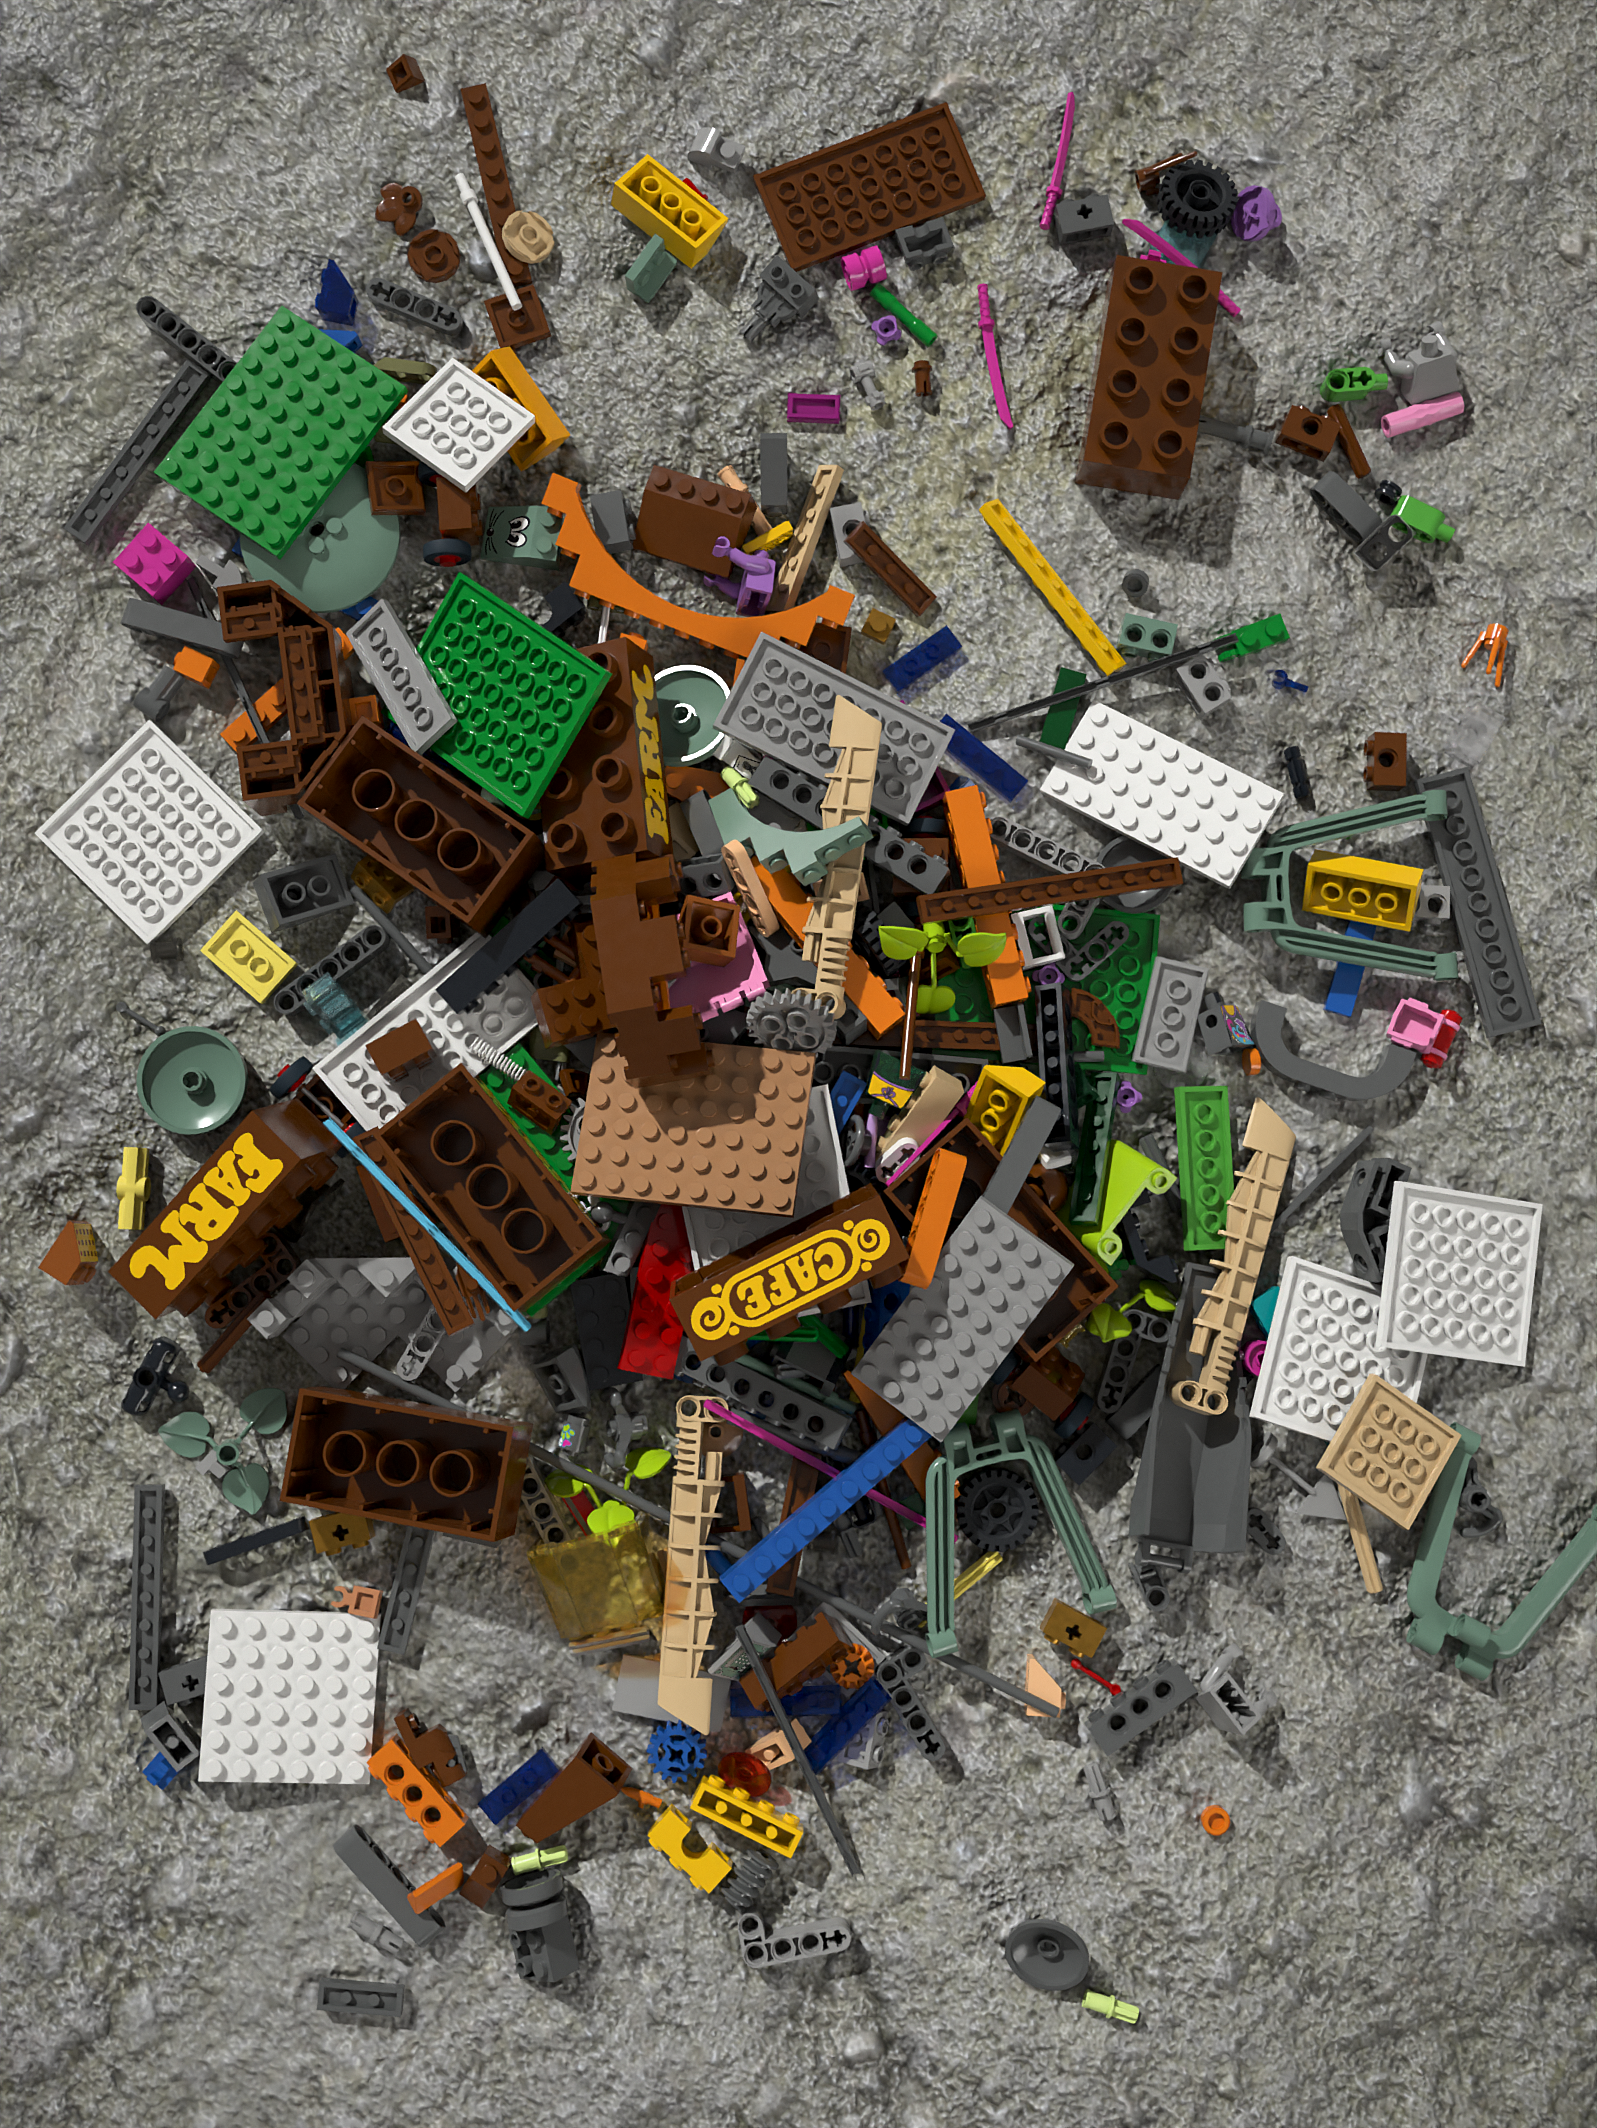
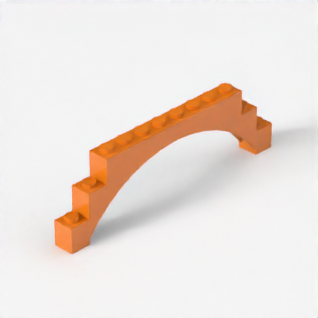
M552 473L541 504L548 507L547 513L562 518L563 513L566 514L555 545L562 548L561 554L574 559L577 554L580 555L569 586L576 588L574 594L588 600L590 595L600 598L599 604L613 610L615 605L625 608V615L638 620L640 615L650 618L648 624L664 630L665 625L675 628L673 634L687 640L690 635L700 639L698 644L712 650L715 645L725 649L723 654L734 659L739 658L740 655L748 658L761 632L781 641L782 637L786 638L785 644L800 649L801 645L807 647L818 617L823 618L822 624L836 629L838 625L844 626L855 595L832 585L829 586L826 593L800 606L770 615L746 618L701 614L678 607L656 596L636 582L608 553L586 514L579 493L582 485Z

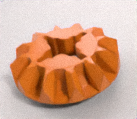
M851 1643L853 1648L848 1651L849 1655L845 1659L854 1662L861 1658L857 1665L860 1675L853 1671L844 1675L847 1669L845 1660L838 1663L832 1662L830 1664V1673L835 1682L844 1688L858 1689L867 1684L874 1673V1660L871 1653L865 1647Z

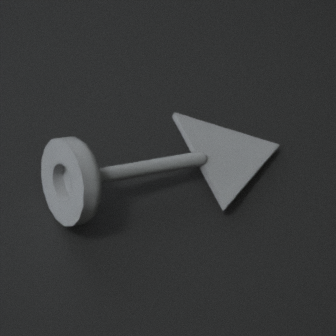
M1271 1432L1264 1433L1252 1444L1251 1466L1259 1467L1270 1460L1309 1493L1295 1513L1347 1520L1331 1478L1323 1474L1316 1485L1311 1487L1273 1455L1278 1446V1439Z

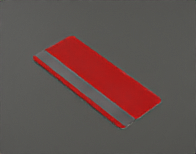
M582 1490L579 1494L572 1497L562 1498L586 1538L595 1535L589 1529L587 1523L588 1516L595 1509L584 1491Z

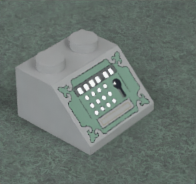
M757 1612L744 1626L760 1660H762L764 1657L771 1658L774 1655L775 1649L779 1647L777 1643L782 1634ZM737 1634L723 1645L707 1671L711 1675L738 1681L752 1669Z

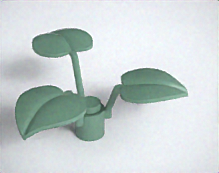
M278 1388L260 1389L245 1398L239 1413L241 1418L249 1422V1424L236 1440L227 1439L221 1445H218L211 1437L207 1436L210 1431L208 1420L202 1414L193 1411L177 1415L158 1429L165 1444L181 1456L193 1458L202 1455L206 1449L207 1441L213 1447V1450L216 1451L217 1460L221 1464L237 1466L238 1469H232L225 1475L222 1482V1490L225 1497L232 1504L252 1515L257 1513L266 1499L269 1489V1477L267 1471L259 1463H250L243 1467V1464L237 1461L242 1452L240 1443L253 1426L261 1434L275 1433L283 1426L287 1417L286 1394L282 1389Z

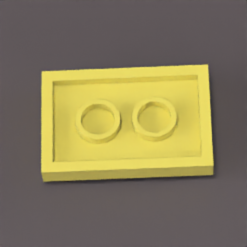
M237 910L200 950L261 1004L272 995L298 965L295 960Z

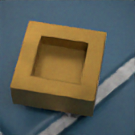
M872 608L861 630V634L885 645L896 623V619Z

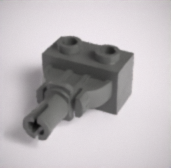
M778 255L774 257L759 275L762 282L758 289L757 299L751 305L755 310V314L739 331L750 343L753 342L766 325L771 324L775 328L780 321L788 320L796 314L802 319L819 300L816 290Z

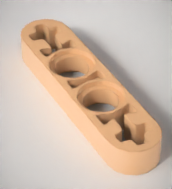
M734 839L721 848L722 855L756 929L762 936L769 937L779 930V923L747 851L738 840Z

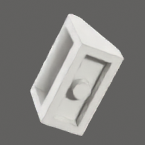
M1052 905L1010 915V923H1015L1018 931V939L1016 940L1017 950H1022L1025 966H1022V971L1065 959ZM1044 915L1053 954L1033 959L1024 921Z

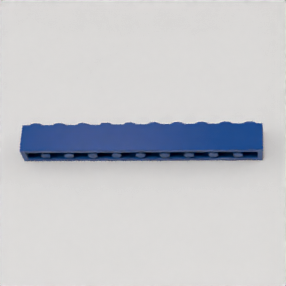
M905 1416L719 1576L721 1582L740 1603L932 1435Z

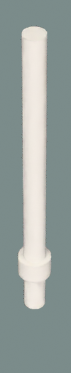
M459 173L455 176V180L461 191L460 198L463 205L468 208L512 309L519 310L522 304L479 209L477 195L470 188L465 175Z

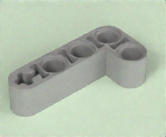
M745 1907L746 1913L740 1911L738 1916V1933L743 1959L752 1968H761L845 1950L851 1942L850 1926L841 1917L766 1931L762 1912L757 1907ZM746 1918H754L758 1924L755 1927L749 1928L743 1924V1921ZM840 1930L842 1937L836 1938L834 1931ZM823 1932H826V1942H823ZM807 1935H814L818 1938V1941L815 1944L808 1945L803 1939ZM781 1940H785L791 1946L786 1950H780L776 1947V1944ZM753 1946H759L763 1952L758 1956H754L748 1950Z

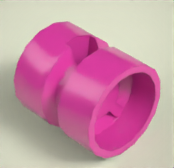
M877 245L862 250L861 256L853 253L841 258L842 271L850 291L865 287L866 281L874 284L887 279L885 263Z
M1250 1340L1242 1346L1241 1351H1244L1245 1360L1242 1361V1367L1248 1373L1259 1376L1266 1349V1341Z

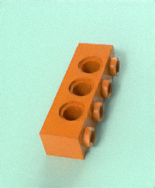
M397 1733L366 1762L369 1765L368 1769L375 1779H381L384 1782L390 1797L395 1801L399 1800L403 1804L408 1818L414 1823L418 1822L424 1829L423 1834L430 1843H436L441 1847L469 1819L467 1814L425 1766L417 1769L405 1742ZM393 1765L401 1766L404 1770V1776H395L392 1773L391 1767ZM410 1787H419L422 1791V1797H413L409 1790ZM428 1808L438 1809L441 1817L438 1819L431 1818L428 1814Z

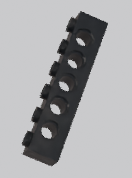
M1061 982L1034 986L1040 1079L1046 1082L1041 1098L1061 1108V1112L1044 1145L1053 1152L1080 1149L1070 991Z

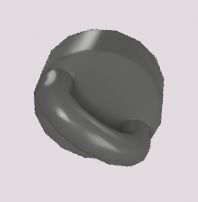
M1139 569L1127 571L1122 581L1123 591L1131 597L1144 595L1149 586L1148 575Z

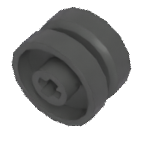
M558 1869L536 1870L516 1876L501 1885L502 1901L510 1906L505 1913L507 1926L510 1930L523 1931L543 1927L562 1919L568 1914L569 1909L566 1896L558 1893L563 1888L561 1871Z

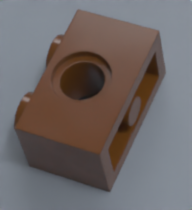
M1291 405L1275 443L1324 462L1332 449L1341 424L1335 422L1330 416L1314 414L1307 407ZM1303 428H1310L1314 435L1307 434Z
M1374 732L1368 737V740H1365L1364 756H1367V766L1364 767L1363 781L1367 782V790L1399 792L1406 786L1407 733ZM1379 756L1388 759L1389 767H1384L1380 764Z

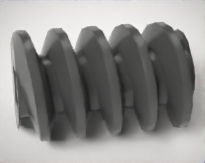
M757 1848L756 1851L747 1849L746 1852L750 1860L740 1858L744 1868H733L737 1878L727 1876L726 1880L730 1887L720 1886L725 1899L743 1913H746L745 1907L752 1905L751 1897H758V1888L766 1886L765 1879H771L773 1875L771 1869L776 1870L779 1867L777 1861L761 1848Z

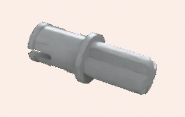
M1095 1762L1084 1766V1772L1091 1790L1089 1796L1094 1799L1099 1820L1105 1821V1816L1107 1820L1113 1819L1117 1814L1109 1795L1111 1789L1109 1786H1106L1100 1765Z

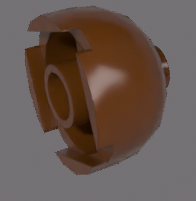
M1042 1163L1033 1164L1025 1182L1047 1207L1056 1214L1065 1205L1068 1198L1067 1177L1057 1168L1046 1169Z

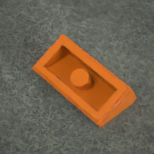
M461 1862L451 1865L409 1893L406 1898L414 1912L420 1914L460 1887L464 1882L463 1865Z

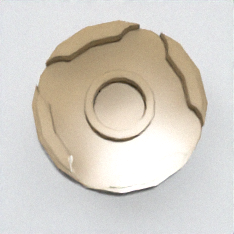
M516 211L508 217L502 228V239L505 247L514 257L522 262L530 264L540 263L549 256L554 247L552 228L542 216L535 212Z

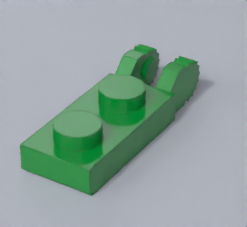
M1281 614L1217 637L1216 639L1236 633L1239 640L1238 643L1233 644L1235 649L1221 653L1218 656L1219 662H1224L1236 657L1242 658L1287 641L1290 636Z

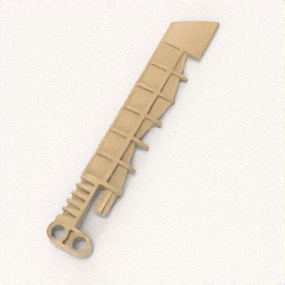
M837 695L835 700L829 747L842 749L834 773H825L824 778L831 779L823 804L820 805L823 829L841 825L858 816L868 826L882 729L880 721L840 695ZM865 843L841 855L837 860L827 863L828 874L823 876L816 897H807V902L813 903L806 926L802 930V933L805 934L802 961L818 963L815 989L797 988L791 994H796L798 990H801V996L805 997L810 993L812 994V1001L822 1000L820 1006H826L829 1000L834 999L835 1006L828 1012L835 1014L834 1019L842 1017L846 1010V1003L843 999L845 988L842 987V982L846 981V977H843L844 971L848 969L845 966V961L849 960L846 954L851 948L848 946V941L852 940Z
M1259 1097L1255 1098L1242 1144L1243 1147L1253 1150L1255 1153L1244 1173L1239 1171L1234 1173L1235 1176L1241 1179L1231 1198L1226 1202V1231L1218 1230V1235L1226 1238L1224 1262L1210 1259L1209 1263L1222 1271L1211 1291L1202 1289L1201 1294L1208 1298L1198 1317L1193 1320V1325L1196 1327L1189 1352L1200 1356H1205L1206 1354L1199 1382L1190 1380L1177 1382L1172 1385L1169 1394L1171 1401L1175 1405L1203 1415L1221 1414L1228 1406L1226 1396L1228 1387L1225 1386L1226 1381L1231 1379L1228 1374L1229 1371H1233L1231 1363L1236 1360L1234 1352L1239 1349L1236 1346L1237 1341H1241L1296 1140V1135ZM1183 1387H1187L1190 1391V1397L1187 1401L1184 1400L1181 1394ZM1210 1395L1213 1396L1216 1402L1214 1409H1210L1207 1404V1399Z
M689 1395L680 1398L676 1406V1427H680V1434L675 1436L679 1438V1444L675 1445V1448H679L678 1455H674V1458L678 1459V1464L673 1466V1469H677V1476H673L657 1704L704 1735H708L713 1679L697 1677L704 1650L715 1649V1645L706 1643L713 1618L717 1616V1612H714L710 1583H719V1579L709 1578L705 1550H721V1546L705 1544L713 1517L723 1518V1513H715L722 1486L725 1487V1481H721L723 1452L706 1451L705 1479H700L704 1422L719 1423L727 1419L723 1417L714 1418L710 1410L704 1407V1402L707 1398L713 1402H721L724 1408L729 1411L730 1405L726 1400L719 1397ZM689 1400L694 1401L697 1405V1411L692 1416H686L683 1412V1405Z

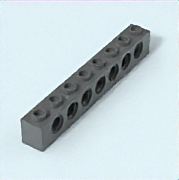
M765 756L748 782L750 787L818 830H823L822 809H820V805L823 804L828 788L822 784L818 787L809 783L811 778L799 770L793 773L782 762ZM780 779H789V784L785 789L776 788L777 782ZM802 793H812L809 802H799V797ZM869 814L868 827L872 834L880 835V841L874 846H870L865 842L863 858L923 895L939 893L951 874L950 869L946 867L948 862L937 855L931 858L923 853L925 850L923 846L913 840L910 843L905 842L901 839L902 834L890 826L884 829L878 825L879 820ZM894 848H901L904 851L903 856L898 860H892L889 857L890 852ZM917 862L927 864V868L922 874L913 873V866Z
M682 1333L674 1371L675 1375L683 1377L686 1374L694 1378L693 1384L703 1389H707L709 1386L717 1390L716 1395L730 1402L732 1399H735L742 1403V1409L750 1413L756 1414L757 1411L766 1415L765 1420L779 1427L782 1423L791 1428L789 1431L791 1434L802 1439L808 1436L816 1440L814 1445L820 1449L829 1452L830 1448L834 1450L840 1447L853 1419L852 1417L735 1361L720 1366L725 1371V1378L722 1382H719L714 1376L715 1370L719 1366L713 1356L701 1361L699 1369L695 1370L692 1368L690 1361L696 1352L688 1336ZM742 1379H746L749 1382L750 1389L747 1394H742L739 1391L738 1385ZM766 1391L771 1392L774 1396V1403L770 1407L763 1403V1395ZM791 1403L795 1404L799 1409L796 1419H791L787 1414V1408ZM815 1416H819L824 1423L820 1432L815 1431L811 1425L812 1419Z

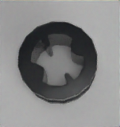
M1382 480L1379 485L1380 488L1374 493L1375 497L1384 504L1395 505L1397 502L1396 497H1400L1402 489L1394 482Z

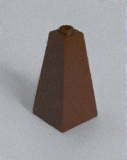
M590 1732L524 1811L516 1826L525 1837L531 1838L537 1844L615 1798L633 1768Z

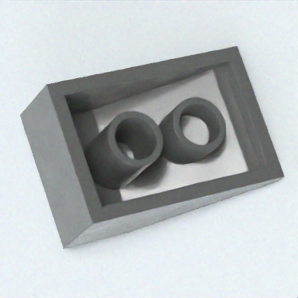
M336 854L260 874L253 882L271 933L298 926L354 904Z

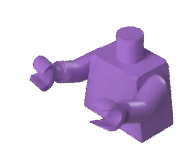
M719 537L715 542L712 554L716 557L727 556L730 561L743 568L742 580L740 583H733L728 579L710 574L714 577V580L704 576V584L708 587L716 585L720 591L732 599H738L737 615L746 617L763 616L773 590L776 562L768 559L769 554L764 550H756L753 552V555H747L737 548L729 547L730 541L726 537Z

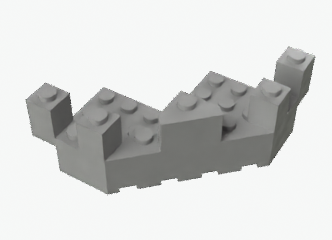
M410 1257L307 1258L287 1278L290 1283L275 1298L266 1299L247 1320L268 1339L277 1337L296 1317H300L282 1337L332 1387L346 1389L363 1370L337 1358L340 1348L343 1347L373 1362L398 1336L409 1345L430 1309L432 1301ZM442 1257L460 1291L455 1277L457 1274V1262L452 1257ZM466 1257L475 1267L478 1268V1266L470 1257ZM485 1291L484 1293L490 1308L489 1314L486 1313L481 1296L478 1295L485 1320H480L473 1297L470 1298L477 1318L472 1317L475 1325L451 1337L446 1332L427 1364L455 1393L515 1334L514 1331L519 1327ZM464 1299V1303H465V1305H466V1307H467V1309H468V1311H469L467 1302H466V1300ZM527 1311L519 1312L525 1319L530 1316ZM435 1312L431 1316V1323L434 1327L441 1328L443 1324L437 1312ZM421 1336L417 1340L418 1349L423 1352L429 1351L432 1346L430 1338Z

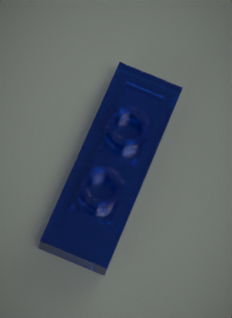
M946 625L885 668L882 674L898 694L961 650L962 645Z
M542 1747L478 1802V1805L493 1824L496 1825L560 1770V1767Z

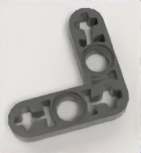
M1042 916L1035 917L1028 924V936L1046 956L1052 955L1050 950L1051 942L1049 941L1045 946L1042 943L1046 940L1043 934L1039 933L1036 935L1033 932L1036 928L1033 925L1035 923L1046 926L1045 918ZM1113 921L1079 951L1059 931L1061 942L1065 946V959L1054 962L1055 966L1069 981L1079 982L1083 980L1128 939V927L1123 922ZM1046 926V928L1044 929V932H1045V934L1049 937L1048 930H1047V926ZM1110 928L1114 930L1120 928L1122 930L1120 934L1121 940L1115 938L1107 945L1105 941L1099 938L1103 936L1104 940H1106L1112 934ZM1097 944L1102 947L1104 953L1100 959H1094L1089 955L1088 950L1091 945ZM1082 953L1086 961L1093 966L1090 968L1087 963L1080 970L1081 976L1077 973L1072 975L1070 973L1072 969L1070 964L1078 965L1083 960L1079 956Z

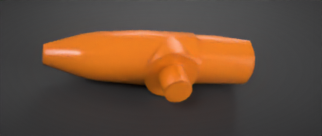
M632 1787L621 1788L625 1795L639 1802V1808H643L644 1804L660 1808L663 1799Z

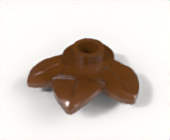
M389 183L380 189L384 200L376 208L375 219L380 222H394L397 235L402 236L416 222V212L421 209L423 204L422 195L413 186L403 188L397 183ZM411 195V201L406 203V199Z

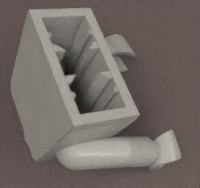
M1440 321L1427 326L1434 331L1421 339V349L1409 352L1406 355L1405 361L1400 360L1397 353L1393 352L1390 338L1380 340L1382 348L1378 349L1377 355L1385 356L1384 360L1391 374L1402 378L1400 393L1411 405L1459 390L1455 367L1458 355L1447 336H1445V330Z
M1233 1643L1223 1649V1654L1216 1660L1200 1682L1202 1692L1197 1695L1196 1699L1219 1729L1244 1735L1262 1718L1267 1708L1277 1703V1697L1271 1687L1269 1692L1264 1688L1259 1695V1701L1252 1704L1231 1675H1223L1231 1666L1232 1659L1244 1653L1237 1644Z

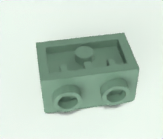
M654 234L625 274L627 290L647 303L651 301L677 265V259L665 251L664 239L657 234Z

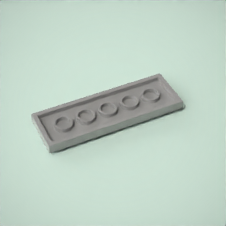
M381 599L346 635L410 748L419 755H422L458 720L390 603Z

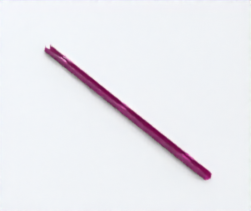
M708 1398L704 1402V1407L827 1475L834 1478L841 1472ZM872 1488L865 1494L926 1528V1518ZM954 1534V1544H956L955 1542L959 1537L956 1534Z

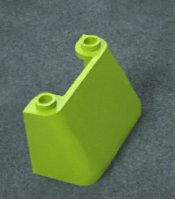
M1111 1139L1098 1226L1071 1225L1068 1221L1074 1182L1068 1189V1198L1065 1205L1055 1215L1092 1256L1111 1266L1122 1250L1121 1239L1113 1232L1114 1228L1145 1188L1154 1194L1165 1193L1177 1177L1168 1169L1117 1139Z

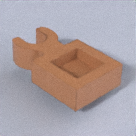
M354 1585L353 1592L345 1586H336L334 1590L343 1593V1599L340 1602L332 1601V1606L343 1608L349 1605V1614L377 1619L383 1595L382 1590Z

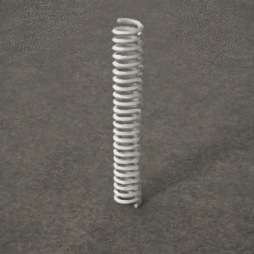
M479 1037L469 1047L471 1052L475 1051V1054H478L479 1057L482 1056V1059H485L486 1062L489 1061V1064H493V1067L496 1066V1069H500V1072L503 1071L507 1076H511V1079H514V1081H518L526 1072V1069H524L518 1077L523 1068L520 1067L516 1072L519 1064H517L512 1070L515 1062L508 1068L512 1059L504 1066L508 1060V1057H506L501 1063L505 1057L504 1054L497 1061L501 1052L493 1059L497 1050L489 1057L494 1050V1047H491L486 1054L490 1045H487L482 1052L487 1043H483V1040L479 1041Z

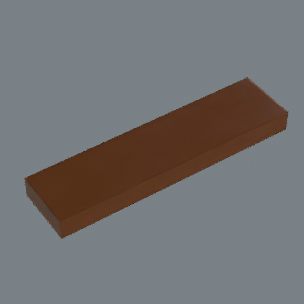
M864 521L860 522L843 541L916 617H920L937 598Z

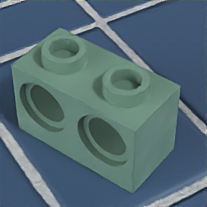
M1126 613L1121 622L1116 650L1129 658H1136L1137 656L1146 657L1149 662L1172 655L1178 624ZM1127 633L1137 634L1139 641H1130L1127 638ZM1159 638L1163 640L1165 647H1156L1153 639Z

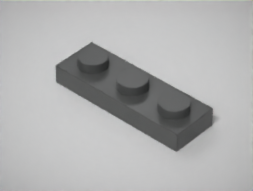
M322 1977L319 1981L317 2010L401 2017L405 1985Z

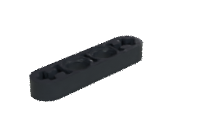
M306 1516L203 1552L206 1564L211 1565L309 1529Z

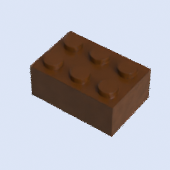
M417 1019L365 1045L380 1074L388 1082L392 1080L394 1083L409 1076L408 1071L415 1067L421 1070L433 1064L432 1058L437 1056Z

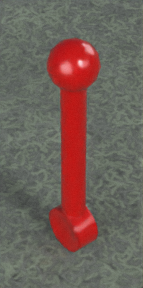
M1078 1658L1071 1661L1073 1669H1080L1107 1687L1112 1695L1115 1696L1121 1692L1118 1684L1109 1683L1082 1665Z

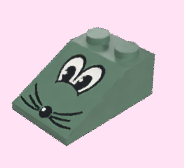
M544 506L488 507L480 559L559 571L562 548L555 544L566 514L563 513L562 518L547 513L548 507Z

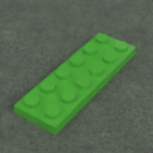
M1228 1086L1175 1087L1184 1251L1225 1249L1226 1238L1218 1235V1230L1226 1231V1202L1234 1192Z

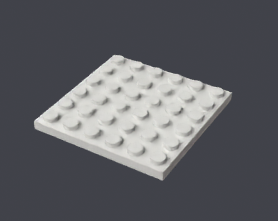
M148 720L35 834L146 944L151 946L265 831L151 720Z
M1394 1181L1375 1346L1525 1367L1543 1204Z
M1289 1256L1286 1261L1249 1417L1331 1442L1369 1374L1378 1375L1417 1403L1428 1353L1375 1346L1382 1286L1294 1256Z
M211 1609L198 1782L369 1784L370 1772L368 1769L369 1765L366 1762L372 1756L379 1651L377 1646L380 1636L381 1613H378L377 1619L349 1614L348 1612Z

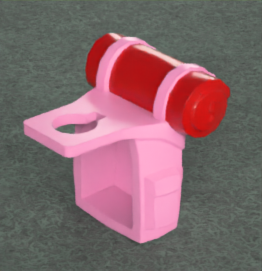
M1412 998L1408 1000L1401 999L1393 1014L1386 1036L1391 1039V1043L1408 1050L1414 1048L1421 1052L1420 1060L1425 1066L1431 1069H1440L1448 1057L1447 1053L1456 1033L1460 1029L1463 1018L1453 1010H1441L1439 1014L1430 1010L1429 1005L1424 1002L1422 1003Z

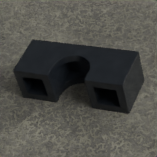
M565 581L544 597L547 606L552 611V615L541 626L560 639L564 636L566 629L570 626L575 627L585 619L587 610L584 603L574 594V591Z

